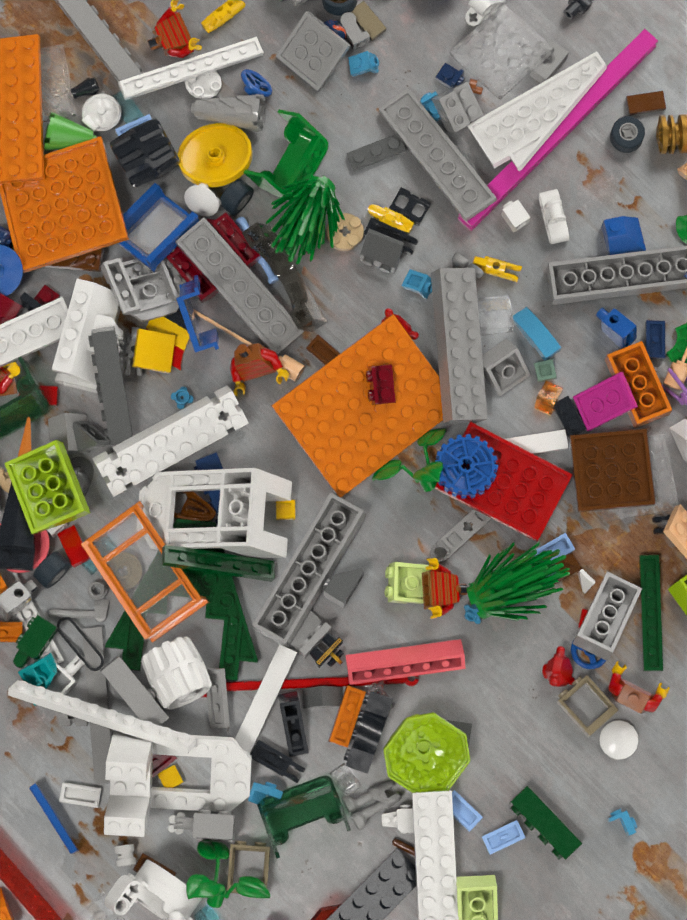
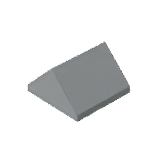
M63 413L49 418L50 442L55 440L63 442L68 455L90 453V451L78 452L73 430L74 422L87 421L86 415Z

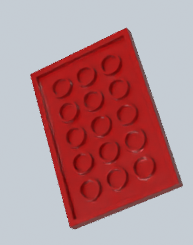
M470 422L462 437H466V434H471V438L478 436L481 442H488V448L492 447L494 449L493 455L497 456L496 465H498L494 482H492L489 490L485 489L484 494L480 496L477 493L475 498L472 499L470 496L461 499V495L453 497L452 492L446 493L444 491L445 486H440L438 482L435 489L538 542L573 474ZM464 463L462 468L469 470L470 465L467 464L466 466V463Z

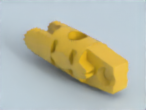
M227 0L201 22L203 29L210 33L221 27L244 9L246 3L241 0Z
M371 204L368 207V213L374 218L379 219V221L406 233L411 232L414 223L402 214L387 207L376 206V204Z
M475 256L472 263L481 268L486 274L513 282H518L519 278L505 273L506 269L517 272L522 269V266L485 256V258Z

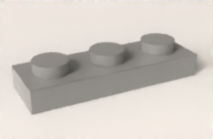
M209 668L207 672L212 682V687L207 692L210 728L230 727L225 668Z

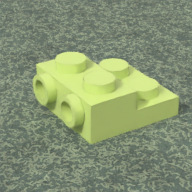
M402 562L390 563L389 567H386L385 570L388 586L385 587L384 594L385 597H388V602L423 604L422 573L430 571L426 570V567L429 565Z

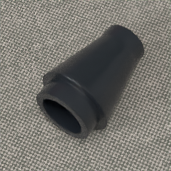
M94 77L91 79L87 78L71 89L74 99L96 95L100 91Z

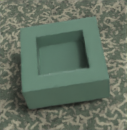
M553 359L533 364L538 383L557 378Z

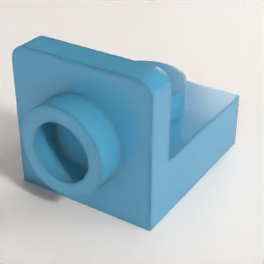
M436 91L432 94L429 92L423 95L420 103L432 118L438 121L441 118L432 101V98L438 95Z
M410 269L401 286L427 299L429 294L432 293L431 278L426 274Z

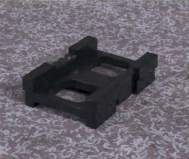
M400 187L389 208L410 219L414 225L419 227L431 206V202L423 198L419 199V197L411 194L410 191ZM399 196L409 200L405 208L395 205ZM416 204L425 208L421 217L412 214Z

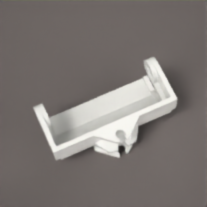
M81 279L76 280L52 366V371L59 372L56 374L55 382L98 393L100 384L96 385L95 373H98L97 366H93L91 356L95 354L94 347H90L88 336L91 335L93 329L115 326L117 343L124 346V332L117 325L121 309L112 289L94 282ZM118 346L119 354H120V353H122L123 351H122L121 347Z

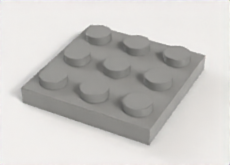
M306 11L276 57L319 91L351 45L312 13Z

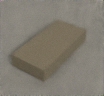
M365 1L358 4L351 12L356 16V23L363 31L367 30L371 41L386 31V27Z

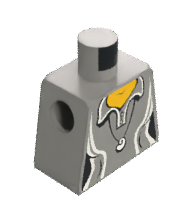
M29 580L24 585L18 581L0 594V615L6 622L31 602V594L38 589L32 580Z

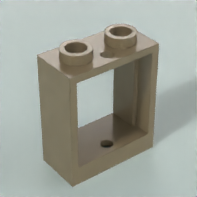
M586 675L584 678L579 676L572 683L574 687L570 691L565 689L558 695L560 700L557 701V704L587 737H590L619 710ZM584 684L608 709L588 728L565 703Z
M235 841V844H230L227 891L233 885L236 850L265 852L263 883L268 888L270 847H266L267 843L255 842V846H249L246 841ZM236 888L231 893H237Z

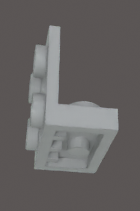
M310 611L292 641L291 646L306 658L313 648L318 646L322 639L332 631V627L327 622H322Z

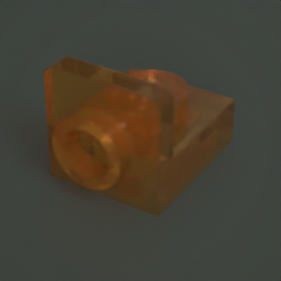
M545 381L537 395L535 408L551 415L555 404L563 392V387Z

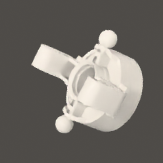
M146 860L135 876L128 873V875H123L116 881L105 897L104 904L107 909L117 915L126 914L133 903L139 902L163 920H193L190 916L202 898L188 899L186 884L157 864Z

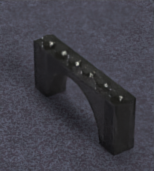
M256 222L242 232L250 248L265 259L284 286L292 305V311L289 315L298 330L315 331L328 321L294 263L288 261L289 255L286 253L285 248L283 252L280 253L279 250L277 254L275 253L280 240L277 241L274 248L271 247L277 236L276 233L271 231L273 228Z

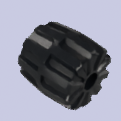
M151 119L139 124L110 142V147L133 188L141 187L162 177L180 163L175 149L157 119Z

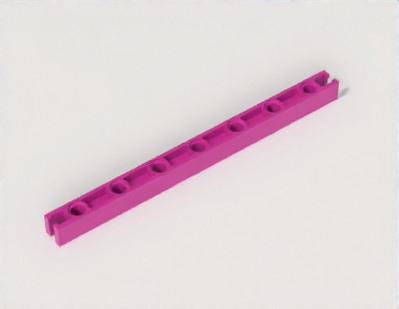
M644 29L607 65V69L521 171H518L511 161L487 185L497 198V201L467 222L460 214H458V220L472 231L656 48L658 40Z

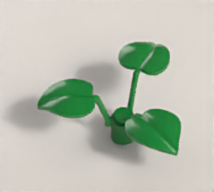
M438 428L430 430L418 439L417 444L423 446L427 464L425 467L413 474L407 467L401 465V460H391L374 473L372 481L392 478L400 469H403L416 483H420L424 492L434 490L437 482L440 481L443 463L441 461L430 463L427 448L437 444L444 437L447 429Z
M206 839L198 843L197 852L200 856L210 860L216 859L214 881L209 880L207 876L202 874L190 876L186 885L188 899L207 898L209 906L220 908L224 898H229V894L235 888L237 893L245 897L270 898V893L265 884L258 878L251 876L240 877L238 883H234L226 892L225 886L217 883L220 859L229 858V848L218 840Z

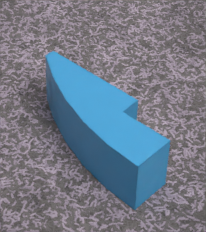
M527 307L511 317L532 348L537 350L544 361L561 350V346L552 334Z

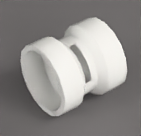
M134 844L114 847L115 853L118 855L116 867L136 864V858L132 854L134 852Z

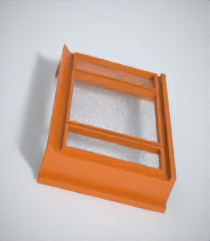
M139 501L86 539L81 545L145 640L150 639L153 643L209 602L205 596L199 595L182 568L162 565V547L166 544L142 509L145 507Z

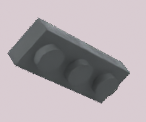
M394 134L348 152L347 157L355 172L406 152V149L399 136Z

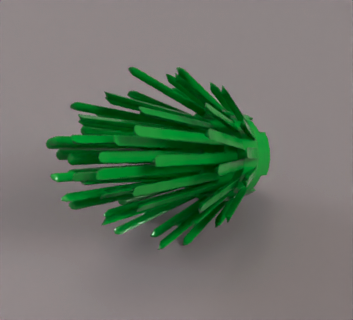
M314 173L305 175L301 181L282 186L284 188L281 191L282 193L290 192L271 203V205H274L272 209H276L287 200L289 201L266 221V224L270 223L288 207L271 230L275 233L283 226L271 247L274 248L279 238L282 237L275 253L277 254L279 250L281 253L285 248L286 253L289 255L288 261L292 262L301 244L296 264L300 263L302 256L306 252L310 254L309 261L311 262L314 257L316 243L318 250L325 243L326 214L328 215L331 248L334 247L333 237L335 232L337 233V229H339L337 222H340L339 215L345 221L339 207L340 204L335 196L336 187L334 183L325 176L322 178L313 176Z
M515 542L501 553H497L490 564L491 555L489 554L475 581L468 584L470 587H467V594L471 605L476 604L479 610L477 614L482 619L492 616L519 621V619L528 620L527 616L514 614H541L539 611L526 609H542L548 606H507L534 601L537 598L564 590L563 588L555 589L553 587L555 586L554 583L559 582L557 579L570 574V572H566L570 568L560 570L564 564H556L566 559V555L550 560L559 555V549L553 552L552 550H545L536 555L537 550L535 548L540 544L538 542L507 564L515 555L512 553L497 567L514 547Z

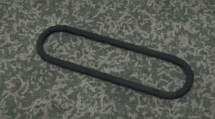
M70 617L60 618L57 622L59 634L85 663L88 669L91 671L101 669L104 658ZM69 620L101 659L99 667L92 668L60 630L61 621Z

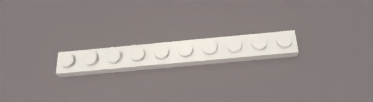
M17 680L8 689V696L187 754L196 745V737L190 736L187 733H180L168 727L153 724L150 721H143L131 715L100 707L97 704L87 703L79 698H72L60 692H53L44 687L29 684L26 681Z

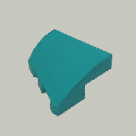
M50 652L18 671V674L23 681L47 689L57 673V668Z

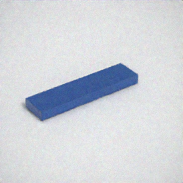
M35 783L30 786L29 789L70 854L74 855L79 849L38 784Z

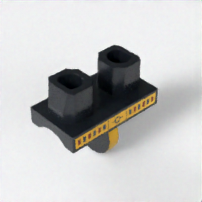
M328 633L322 641L329 648L323 652L316 646L309 653L318 668L329 657L331 659L327 665L330 667L335 663L340 666L343 663L339 658L344 653L339 650L334 654L343 644V640Z

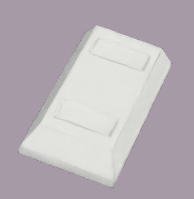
M62 782L59 802L98 808L101 788Z

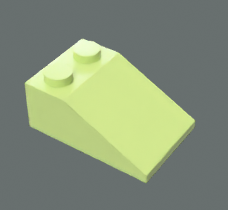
M495 875L456 877L459 920H498Z

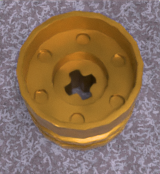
M687 114L679 115L677 123H675L673 115H668L667 121L665 115L659 116L656 127V141L660 154L667 153V146L669 154H674L675 145L678 146L680 154L687 153Z

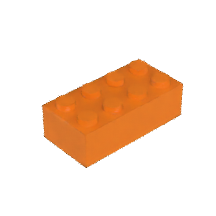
M642 341L607 354L605 362L611 376L623 372L637 403V408L627 412L634 429L670 415L672 408Z

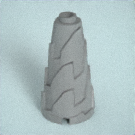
M263 94L236 95L237 97L201 98L192 103L191 113L200 120L224 123L252 130V132H261L266 115V105H261V101H265V97Z

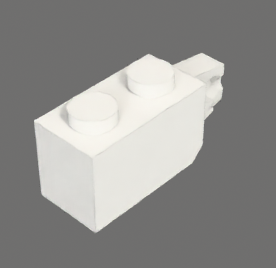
M400 805V809H396V812L382 814V826L397 828L401 834L414 833L412 805Z

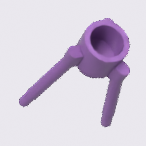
M668 368V372L683 392L680 393L681 397H679L661 383L663 390L674 397L681 405L685 404L687 406V388L673 370Z

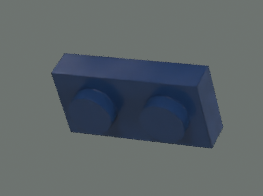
M646 320L645 348L650 359H665V321Z

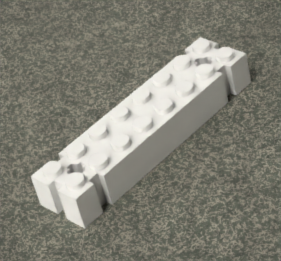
M226 385L215 391L216 397L209 399L206 396L113 447L114 452L108 455L105 451L92 458L112 496L114 497L127 490L125 485L130 482L136 485L228 435V429L233 427L237 430L247 425L248 421L242 409L238 406L239 403L229 386Z

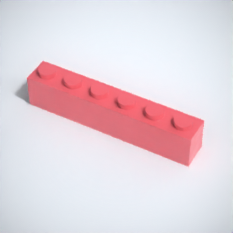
M461 639L345 655L349 685L466 669Z

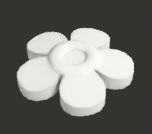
M179 812L177 817H185V814ZM171 815L168 819L171 823L167 827L168 831H175L178 835L182 834L184 829H174V823L182 824L183 822H175V815Z

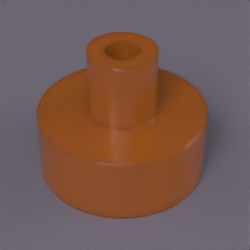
M470 78L469 85L473 93L481 95L483 88L477 86L478 80Z

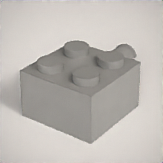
M199 809V813H194L193 818L175 816V822L183 823H174V829L192 830V837L194 839L234 841L235 816L231 815V811H219L218 814H211V810Z

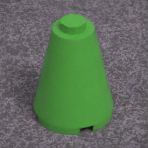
M50 112V123L47 124L43 148L45 150H60L94 139L96 135H93V130Z

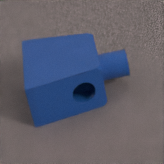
M601 308L597 312L596 317L601 320V330L620 349L630 346L637 339V325L617 309H613L609 313L606 309Z

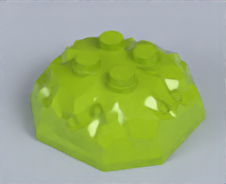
M434 712L406 717L383 748L388 777L412 793L449 791L470 763L466 733Z

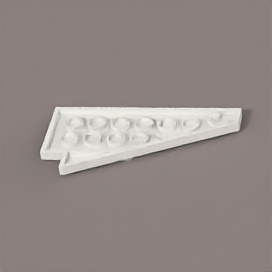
M596 51L468 125L469 131L492 166L496 168L511 159L517 170L521 171L607 69L606 63Z

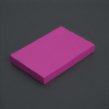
M623 372L573 396L587 431H591L638 407Z

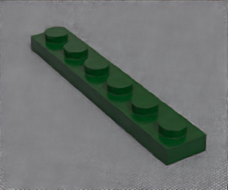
M164 545L162 547L163 566L269 582L275 579V561L172 545Z
M640 555L639 575L640 588H642L640 604L643 672L663 671L659 555Z

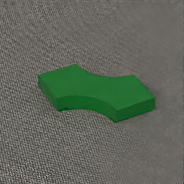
M687 323L674 329L676 343L666 353L670 364L672 362L676 363L677 360L681 361L687 348Z

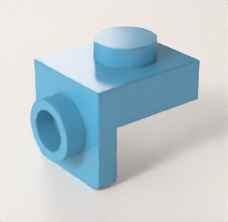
M366 51L348 57L350 73L354 77L370 71L373 73L379 72V60L375 54Z
M254 782L248 801L263 806L266 795L281 799L283 792L277 790V785L265 782V785Z
M619 809L610 813L611 817L607 819L608 823L619 818L627 836L637 833L635 830L637 824L633 817H629L627 811L622 812Z

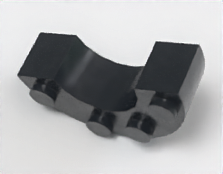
M372 691L370 694L366 693L363 701L366 707L365 710H361L357 721H360L358 729L354 728L351 737L354 740L351 750H346L343 759L347 761L345 766L368 774L393 698Z

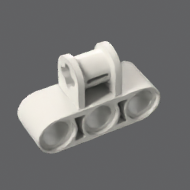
M470 0L468 4L471 8L466 13V22L471 26L484 23L491 14H495L502 9L506 0Z
M558 189L538 193L549 243L556 244L569 241L566 216L564 215Z

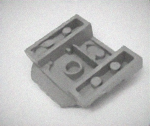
M166 257L157 265L155 273L138 259L122 262L121 258L102 263L101 269L106 282L110 284L123 315L131 314L141 322L177 312L179 305L176 298L180 296L179 285L186 282Z

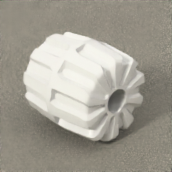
M177 637L172 642L165 641L161 647L152 648L141 659L149 685L164 709L171 710L185 706L205 695L212 687L204 661L189 637Z

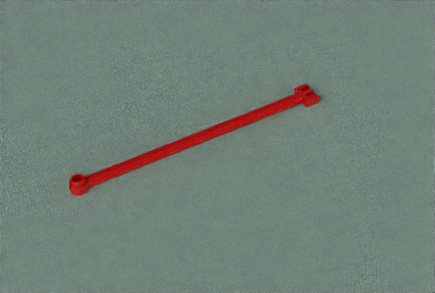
M348 677L285 679L281 689L406 684L409 687H413L418 683L419 679L415 678L413 682H410L408 677L352 685H349ZM262 680L226 682L227 692L258 690ZM207 693L200 698H207Z

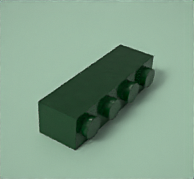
M528 786L509 803L511 805L510 810L517 817L521 815L525 819L523 822L530 831L534 829L539 834L537 838L545 846L548 844L553 849L551 853L558 860L562 858L565 861L583 844Z

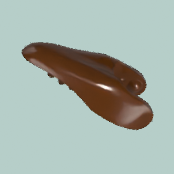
M194 491L179 492L185 494L187 499L181 512H174V518L194 521L213 520L216 514L215 510Z

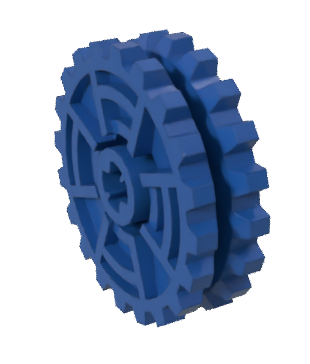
M460 434L457 435L455 440L450 438L447 444H442L440 451L437 452V460L435 462L441 461L443 463L438 484L445 486L444 491L446 493L451 491L453 497L461 495V499H465L466 496H470L472 499L475 498L477 493L481 496L484 494L485 489L489 490L492 482L495 480L498 465H496L497 456L493 455L494 449L487 447V441L481 442L478 436L471 438V434H466V437H462ZM464 463H466V466L467 464L470 465L469 470L462 468Z

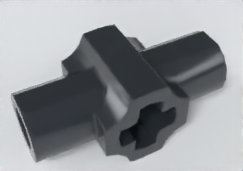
M569 0V6L564 10V14L569 19H573L578 13L584 14L593 2L591 0Z

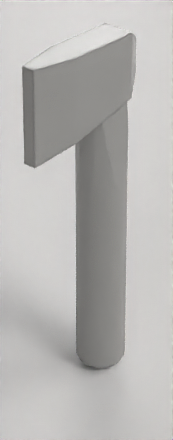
M110 599L94 600L95 611L50 609L48 615L49 617L95 619L97 622H104L107 617Z

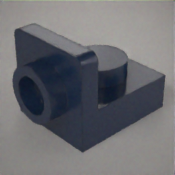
M444 63L435 80L452 89L464 82V70L460 69L458 71L449 64Z

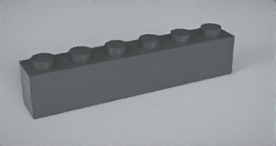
M115 326L93 329L91 335L88 336L90 347H94L95 354L91 355L93 366H97L98 373H95L96 385L100 384L101 391L98 392L99 403H103L104 410H101L102 421H106L107 424L104 434L111 441L110 445L119 444L133 436Z

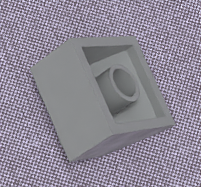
M507 338L482 355L484 376L499 396L530 376L518 348Z

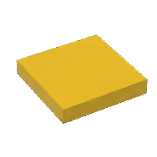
M137 329L132 367L169 374L171 372L175 335Z

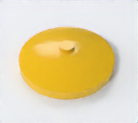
M224 123L202 126L191 132L181 143L178 150L179 167L184 177L193 184L205 183L209 187L227 185L240 178L244 174L243 172L249 168L253 157L251 142L246 133L236 126Z

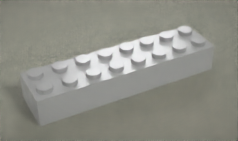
M687 246L551 262L547 266L552 305L687 288V279L684 277L687 275Z
M439 268L431 272L443 423H478L487 420L488 417L475 268Z
M333 493L329 494L252 624L256 631L289 648L321 594L323 585L328 577H331L366 517L364 510Z

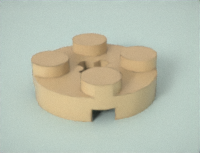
M343 213L345 221L339 215L340 222H337L339 229H337V233L335 232L333 237L334 248L339 251H351L362 242L364 228L358 217L349 213ZM327 224L326 237L330 242L329 226ZM343 228H347L350 231L345 237L340 233V230H343Z

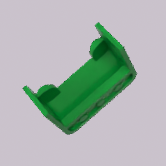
M281 109L277 113L288 122L284 129V137L289 142V145L273 174L267 170L260 173L249 170L243 172L261 189L279 198L290 192L282 193L281 191L284 189L282 186L301 181L307 174H315L328 150L327 139L301 114Z

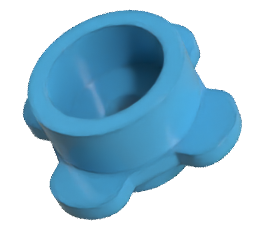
M181 387L171 394V399L177 403L178 409H183L186 404L192 403L194 400L193 396L189 395L186 387Z
M466 604L464 606L465 619L480 624L481 619L477 614L479 610L476 604L471 606Z

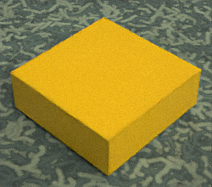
M295 500L276 501V520H295Z
M175 765L157 774L166 788H175L184 783Z

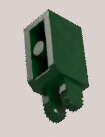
M38 614L28 622V629L25 634L22 633L16 640L18 652L13 663L17 668H24L30 658L33 660L40 659L59 630L55 625Z

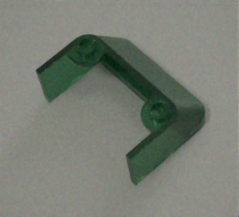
M21 356L18 357V360L26 375L21 377L16 384L20 395L0 406V441L24 428L28 417L31 423L47 415L50 411V403L28 362Z
M321 776L282 791L281 799L268 796L257 804L276 859L280 858L276 846L282 845L288 840V831L325 817L326 822L330 824H337L343 821L347 832L351 831L344 808L329 776Z

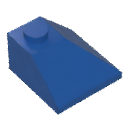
M620 216L603 220L601 228L608 255L646 251L638 218Z

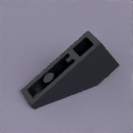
M294 691L278 694L289 757L308 754L298 693Z

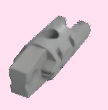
M132 327L131 337L126 338L125 375H130L131 373L130 363H133L134 357L132 351L135 350L137 329L139 327ZM141 368L136 369L137 376H142Z

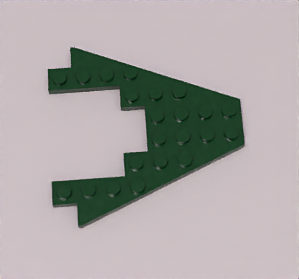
M176 519L173 524V528L217 527L215 522ZM197 548L198 550L225 554L222 548ZM160 551L157 552L131 598L136 608H139L178 580L171 567L162 565V554ZM183 569L199 595L205 596L209 602L206 604L205 619L224 621L219 668H225L226 680L238 681L239 662L258 663V659L233 578L229 575ZM180 585L141 613L145 621L147 620V613L167 615L169 596L191 598L184 586ZM124 610L107 640L105 648L123 650L122 660L129 669L141 671L144 638Z

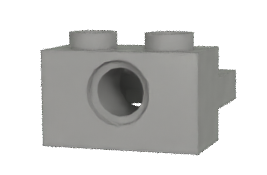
M468 81L432 98L447 132L455 133L470 125V122L483 116V112Z

